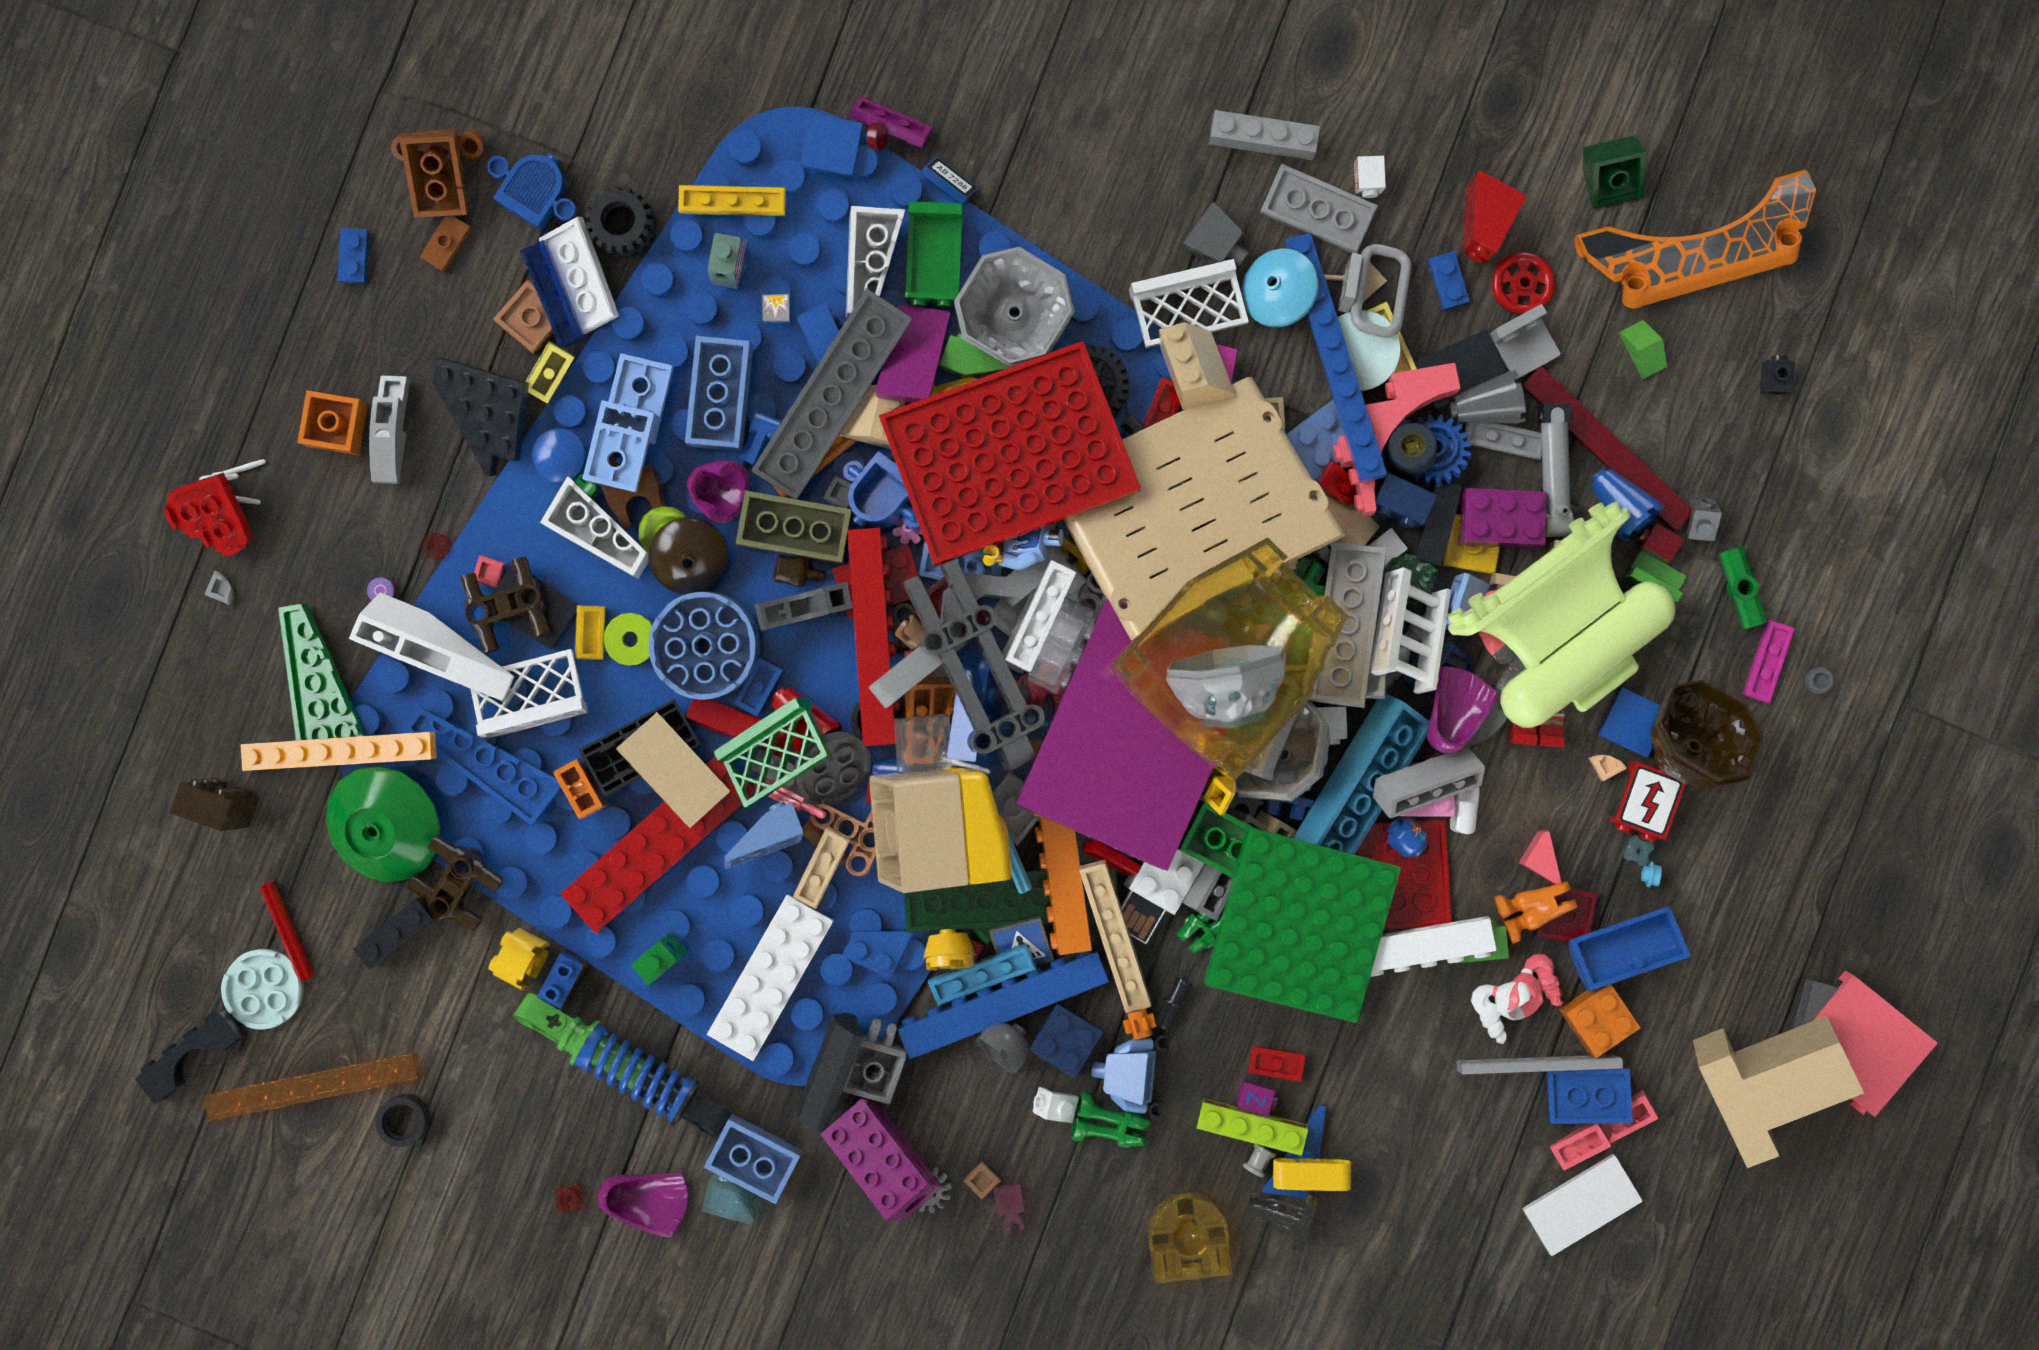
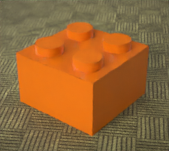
M306 390L297 443L311 448L360 455L368 403L356 398Z
M1611 984L1592 991L1586 990L1558 1009L1588 1054L1595 1058H1598L1641 1028Z

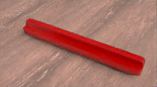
M271 881L261 885L260 891L299 981L312 978L314 972L275 882Z

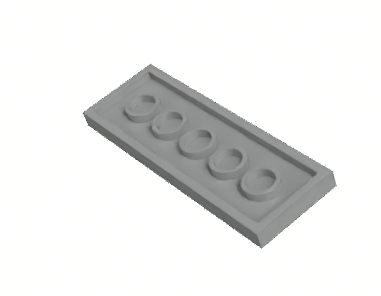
M1332 542L1310 701L1365 708L1387 552L1386 548Z

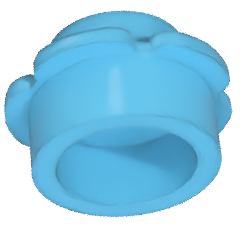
M1650 862L1648 866H1643L1641 881L1645 882L1647 887L1659 886L1661 866L1654 865V862Z

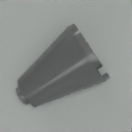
M1516 370L1508 371L1454 395L1453 402H1449L1451 417H1456L1458 422H1525L1526 418L1521 417V413H1526L1524 394L1521 383L1515 384L1514 377L1518 376Z

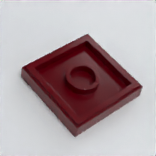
M1545 883L1543 885V887L1550 886V884ZM1571 888V890L1561 895L1554 896L1557 904L1575 899L1578 907L1537 928L1535 936L1569 942L1576 937L1591 933L1598 893Z

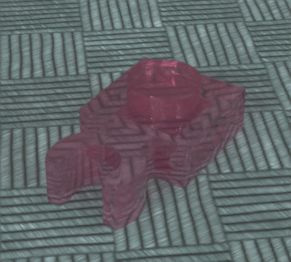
M1020 1183L994 1187L998 1216L1006 1215L1004 1220L1005 1233H1009V1224L1011 1222L1018 1223L1019 1230L1023 1231V1219L1017 1214L1025 1212Z

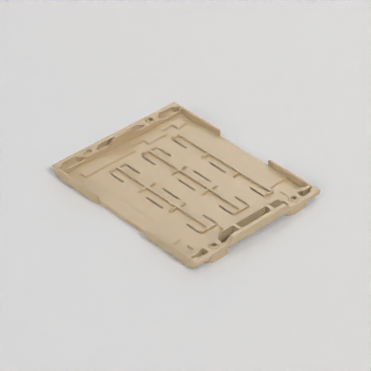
M1252 377L1244 378L1232 384L1235 397L1187 408L1123 439L1122 441L1137 476L1141 491L1064 519L1067 529L1131 641L1202 607L1204 600L1273 566L1277 570L1345 536L1328 507V499L1320 485L1311 478L1282 429L1279 415L1274 407L1265 400ZM1232 432L1234 433V434H1232V435H1230V436H1228V437H1225V438H1223V439H1221V440L1215 442L1216 440H1218V439H1220V438H1222V437H1224V436H1226V435H1228V434H1230V433H1232ZM1245 452L1244 455H1242V456H1240V457H1238V458H1236V459H1234V460H1232V461L1227 462L1228 460H1230V459H1232V458H1234V457H1236V456H1238V455H1240V454H1242V453ZM1180 458V460H1178V461H1176V462H1173V463H1171V464H1169V465H1167V466H1165V467H1163V468L1157 470V468H1159V467H1161V466H1164V465H1166V464H1168V463H1170V462H1172V461H1174V460ZM1257 473V475H1255V476H1252V477H1250V478H1248V479H1246V480H1244V481H1242V482H1240V483L1238 482V481H1240V480H1242V479H1245V478H1247V477H1249V476H1251V475ZM1188 479H1192V480H1190V481H1188V482H1186V483H1184V484H1182V485H1180V486H1178V487H1176V488H1174V489H1172V490H1168V489H1170V488H1172V487H1174V486H1176V485H1178V484H1180V483H1182V482H1184V481H1186V480H1188ZM1269 493V495H1267V496H1265V497H1263V498H1261V499H1259V500H1257V501H1255V502H1253V503H1250L1251 501H1253V500H1255V499H1257V498H1259V497H1261V496L1266 495V494ZM1203 499V501H1201V502H1199V503H1197V504H1195V505H1193V506H1191V507H1189V508H1186V509L1180 511L1181 509H1183V508H1185V507H1187V506H1189V505H1191V504H1193V503H1195V502H1197V501ZM1130 507H1133L1132 509H1130V510H1128V511H1126V512H1124V513H1122V514H1120V515H1118V516H1116V517L1114 516V515H1116V514H1118V513H1120V512H1122V511H1124V510H1126V509H1128V508H1130ZM1281 514V516H1279V517H1276V518H1274V519H1272V520H1270V521H1268V522H1266V523H1264V524L1262 523V522H1264V521H1266V520H1268V519H1270V518H1272V517H1274V516H1277V515ZM1215 519L1214 522H1212V523H1210V524H1208V525H1206V526H1204V527H1202V528H1200V529H1198V530L1192 532V530H1194V529H1196V528H1198V527H1200V526H1202V525H1204V524H1206V523H1208V522H1210V521H1212V520ZM1143 527L1145 528V529H1143V530H1141V531H1139V532H1137V533H1135V534H1133V535H1131V536H1129V537H1126L1127 535H1129V534H1131V533H1133V532H1135V531H1137V530H1139V529H1141V528H1143ZM1227 540V542H1225V543H1223V544H1221V545H1219V546H1217V547H1215V548H1213V549H1211V550H1209V551H1207V552H1205V553L1203 552V551H1205V550H1207V549H1209V548H1211V547H1213V546H1215V545H1217V544H1219V543H1221V542ZM1156 548V550L1138 558V556ZM1168 569V571L1150 579V577ZM1125 605L1127 608L1122 609L1121 606Z

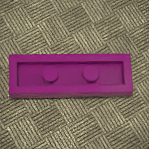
M862 96L852 106L849 117L856 119L859 123H863V125H871L872 123L885 124L888 135H893L910 145L921 148L930 137L933 128Z

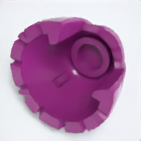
M715 461L695 468L687 480L691 500L712 521L721 524L732 521L734 516L737 517L742 511L745 490L749 491L747 487L750 486L749 475L746 474L747 470L739 463L733 461Z

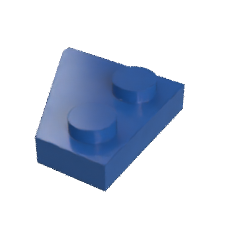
M854 931L842 956L890 980L913 932Z

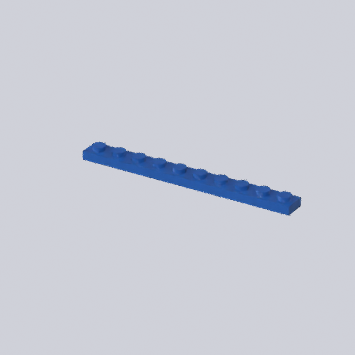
M1311 233L1285 239L1286 249L1298 251L1312 262L1318 274V294L1312 308L1307 313V317L1359 483L1386 477L1387 472Z

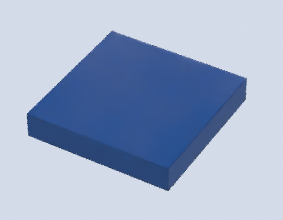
M810 113L800 166L853 177L863 123Z
M1620 687L1597 735L1647 758L1652 749L1651 744L1653 742L1650 737V726L1660 705Z

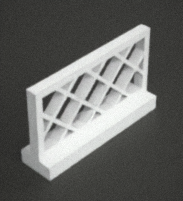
M1234 259L1131 283L1129 294L1134 302L1145 347L1149 348L1160 345V338L1150 340L1148 328L1152 322L1165 328L1172 326L1177 316L1191 325L1211 332L1248 324V317L1235 273L1236 265ZM1231 281L1233 291L1229 298L1215 290L1220 282ZM1201 287L1209 292L1203 304L1190 296L1195 288ZM1175 293L1184 298L1178 310L1165 303L1168 295ZM1212 294L1226 302L1220 313L1206 306ZM1233 295L1235 296L1236 302L1231 300ZM1150 299L1159 305L1153 316L1142 310L1140 301ZM1186 301L1201 308L1195 319L1180 312ZM1228 304L1238 309L1241 319L1231 321L1222 315ZM1161 307L1175 314L1169 325L1155 318ZM1203 310L1216 317L1213 325L1206 327L1197 322ZM1145 318L1150 320L1147 325L1145 322ZM1219 320H1221V321L1224 322V323L1217 324V322H1218Z
M572 649L503 666L502 668L506 671H513L520 676L512 689L509 688L510 692L502 705L490 699L491 696H485L471 689L478 725H476L477 734L485 740L588 713ZM567 657L569 667L564 675L552 669L557 660ZM536 665L546 669L538 682L526 676L532 666ZM550 672L561 678L554 691L542 685ZM570 674H571V676H572V680H573V681H571L570 679H568V677L570 676ZM524 679L535 684L528 698L516 692ZM567 681L574 685L576 696L565 699L559 696L558 693ZM540 688L551 694L546 704L537 705L532 702ZM514 694L525 700L521 709L516 712L506 708ZM488 701L499 707L494 717L484 720L483 709Z

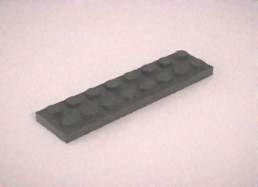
M866 288L751 471L797 500L913 318Z

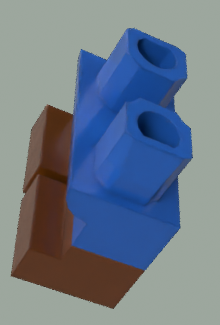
M568 949L560 953L537 997L560 1009L562 1006L566 1007L589 962Z

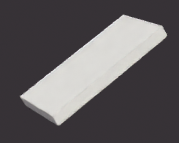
M576 217L540 237V244L574 336L581 337L619 317L583 217Z
M1611 1154L1522 1209L1548 1253L1553 1256L1643 1201L1616 1156Z

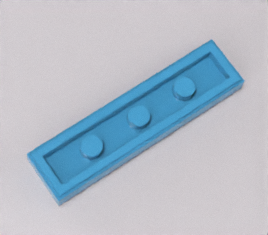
M1027 943L976 961L974 966H970V968L955 969L928 980V984L939 1006L1036 970L1037 966Z

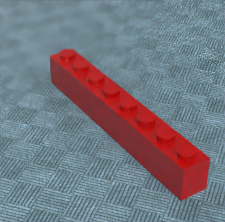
M880 528L847 530L863 746L897 744V738H902L901 722H896L895 711H900L899 699L885 709L868 688L892 668L891 658L896 657L895 642L889 640V631L894 630L893 616L887 613V604H892L891 588H886L885 577H890L889 561H884L883 550H888L887 535L882 534Z

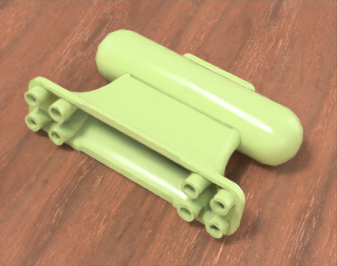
M1613 502L1606 507L1603 503H1598L1591 507L1588 512L1592 518L1586 522L1583 518L1572 521L1568 525L1572 533L1561 540L1559 545L1495 593L1486 597L1482 593L1472 596L1468 600L1471 609L1463 612L1462 608H1459L1447 616L1451 622L1448 626L1451 634L1469 636L1479 631L1488 633L1504 642L1520 659L1525 669L1507 682L1501 692L1500 704L1505 716L1522 728H1533L1545 723L1572 701L1580 712L1590 709L1638 671L1639 666L1633 654L1668 628L1674 620L1676 606L1672 595L1665 587L1654 582H1643L1631 587L1623 594L1612 567L1611 545L1617 530L1629 519L1630 512L1627 508H1620L1617 502Z

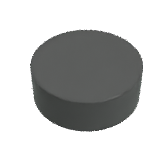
M1817 667L1807 672L1804 682L1810 692L1823 694L1830 691L1833 687L1834 677L1828 669Z

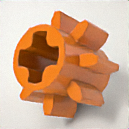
M1146 1008L1127 1012L1128 1019L1123 1020L1126 1035L1132 1033L1133 1039L1151 1036L1153 1034L1151 1028L1157 1027L1153 1013L1147 1014Z

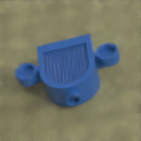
M550 153L546 157L542 155H529L520 159L512 169L508 161L501 156H494L488 161V172L496 179H505L493 198L501 206L544 232L554 215L564 222H569L577 215L575 204L565 198L567 181L563 172L559 169L562 161Z
M878 451L865 468L858 461H850L844 466L843 475L851 483L848 501L852 511L855 513L851 518L855 524L862 529L865 526L883 529L892 526L903 516V521L909 529H920L913 507H910L911 502L900 472L894 462Z

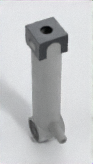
M1571 403L1538 405V424L1541 423L1543 492H1546L1545 537H1567L1572 533L1568 526L1574 521L1572 511L1570 510L1568 422H1571Z

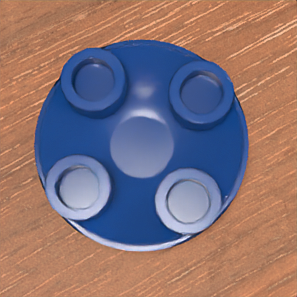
M549 430L543 433L534 445L532 453L534 466L544 478L550 481L564 482L567 476L572 479L586 465L584 446L581 440L569 430Z

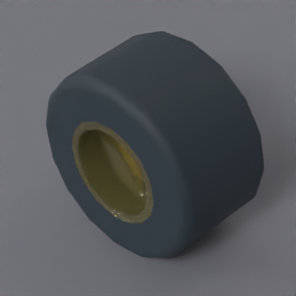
M1408 423L1398 427L1392 433L1389 440V460L1399 473L1407 476H1418L1427 472L1433 466L1437 458V440L1434 433L1428 427L1418 423Z

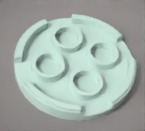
M1366 310L1361 312L1362 319L1367 323L1383 327L1391 325L1386 318L1375 312ZM1351 312L1345 313L1338 317V321L1360 390L1376 388L1390 378L1399 364L1401 345L1398 333L1389 338L1366 334L1359 331L1353 325Z
M257 949L239 956L231 964L226 974H224L221 986L222 1000L228 1013H231L239 1022L252 1029H269L289 1020L298 1010L304 993V983L299 981L290 958L272 949Z

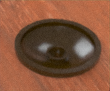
M683 517L669 521L655 533L649 546L648 559L651 571L660 584L675 593L686 595L695 592H707L718 585L728 569L729 549L724 536L715 526L699 518ZM690 559L693 564L687 566L683 563V560Z

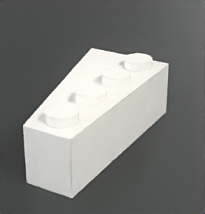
M851 206L846 319L853 311L866 288L880 296L905 212L904 209Z
M567 476L540 523L639 579L649 562L648 553Z

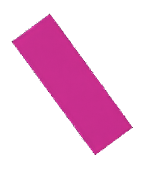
M1767 620L1742 693L1743 696L1767 704L1771 702L1795 628Z

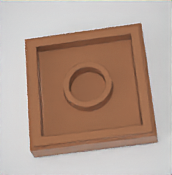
M527 280L493 320L535 355L566 320L567 314Z

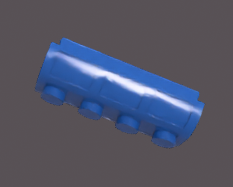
M1670 906L1569 941L1572 960L1583 985L1588 991L1691 957Z

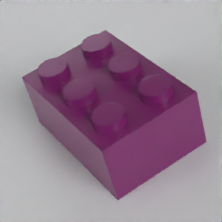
M1466 488L1461 492L1458 546L1539 549L1545 545L1546 492Z

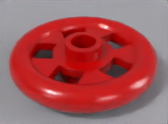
M1518 252L1511 254L1497 265L1493 273L1492 290L1497 302L1504 309L1514 314L1522 315L1540 304L1545 307L1554 293L1555 278L1551 267L1543 258L1533 253ZM1516 264L1520 271L1511 276L1508 269ZM1530 264L1539 270L1536 276L1527 270ZM1520 279H1526L1528 286H1521ZM1510 282V288L1513 293L1506 295L1502 284ZM1537 282L1544 284L1541 295L1534 293ZM1518 296H1529V304H1518Z

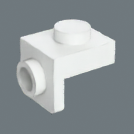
M1039 1087L1034 1099L1033 1112L1046 1120L1073 1123L1079 1097Z

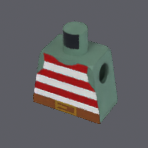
M719 233L714 234L708 264V273L712 285L732 289L739 288L747 239Z

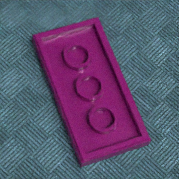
M898 304V309L913 319L883 364L875 393L877 398L914 403L932 396L951 319V312Z

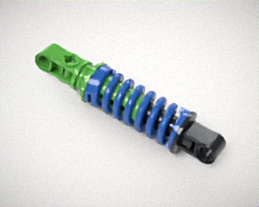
M533 993L526 995L513 1014V1017L521 1024L536 1030L556 1042L558 1050H566V1052L572 1055L570 1065L580 1066L585 1072H590L595 1068L594 1076L596 1079L601 1080L607 1076L606 1083L610 1087L620 1083L619 1092L621 1094H627L632 1090L631 1099L635 1102L640 1101L645 1096L643 1106L646 1109H650L657 1104L656 1114L663 1116L668 1112V1121L672 1126H675L683 1118L698 1127L705 1134L718 1138L731 1116L727 1109L698 1094L700 1081H696L691 1077H682L679 1082L680 1085L676 1084L680 1075L679 1070L674 1069L668 1077L663 1076L668 1067L665 1062H661L656 1070H653L654 1055H648L646 1060L641 1058L643 1049L640 1047L636 1048L632 1053L628 1050L631 1046L629 1040H625L622 1045L616 1043L619 1038L617 1033H612L607 1038L609 1032L606 1031V1027L600 1024L601 1022L598 1020L590 1026L586 1025L580 1017L577 1016L574 1019ZM558 1021V1026H554L552 1029L549 1028V1022Z

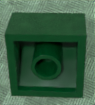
M1635 135L1583 147V173L1593 209L1644 197L1646 150Z

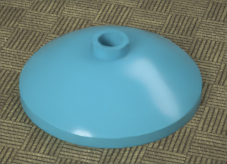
M1292 249L1269 251L1256 259L1244 276L1241 294L1245 309L1253 319L1268 327L1291 325L1303 318L1312 308L1319 289L1318 274L1312 262L1298 251ZM1277 279L1276 285L1270 286L1272 280Z

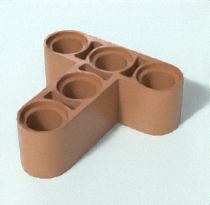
M820 804L815 806L830 812L831 817L826 824H820L817 816L810 815L812 823L824 831L829 826L841 832L843 823L850 821L854 824V832L849 835L851 837L849 843L854 846L847 858L846 867L852 875L858 877L869 874L876 862L875 847L868 848L864 840L868 834L874 833L872 810L866 822L863 823L828 805ZM857 857H863L866 861V867L861 872H856L852 866L853 861Z

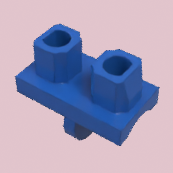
M1299 796L1292 802L1265 800V813L1279 816L1282 802L1291 803L1289 818L1304 821L1308 807L1312 808L1314 800Z

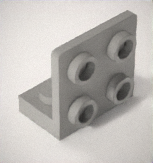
M1542 304L1496 328L1489 334L1508 371L1516 370L1518 373L1514 380L1560 356L1559 349L1541 319L1547 313Z

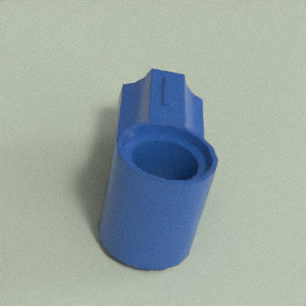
M757 411L749 428L750 435L739 459L754 466L782 421Z

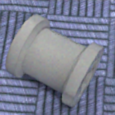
M1254 1144L1255 1149L1249 1161L1245 1162L1243 1167L1253 1174L1264 1178V1170L1270 1159L1274 1158L1276 1154L1262 1145Z

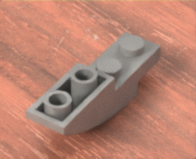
M381 376L378 397H373L369 438L370 472L373 483L399 484L406 440L403 424L410 380L404 376Z

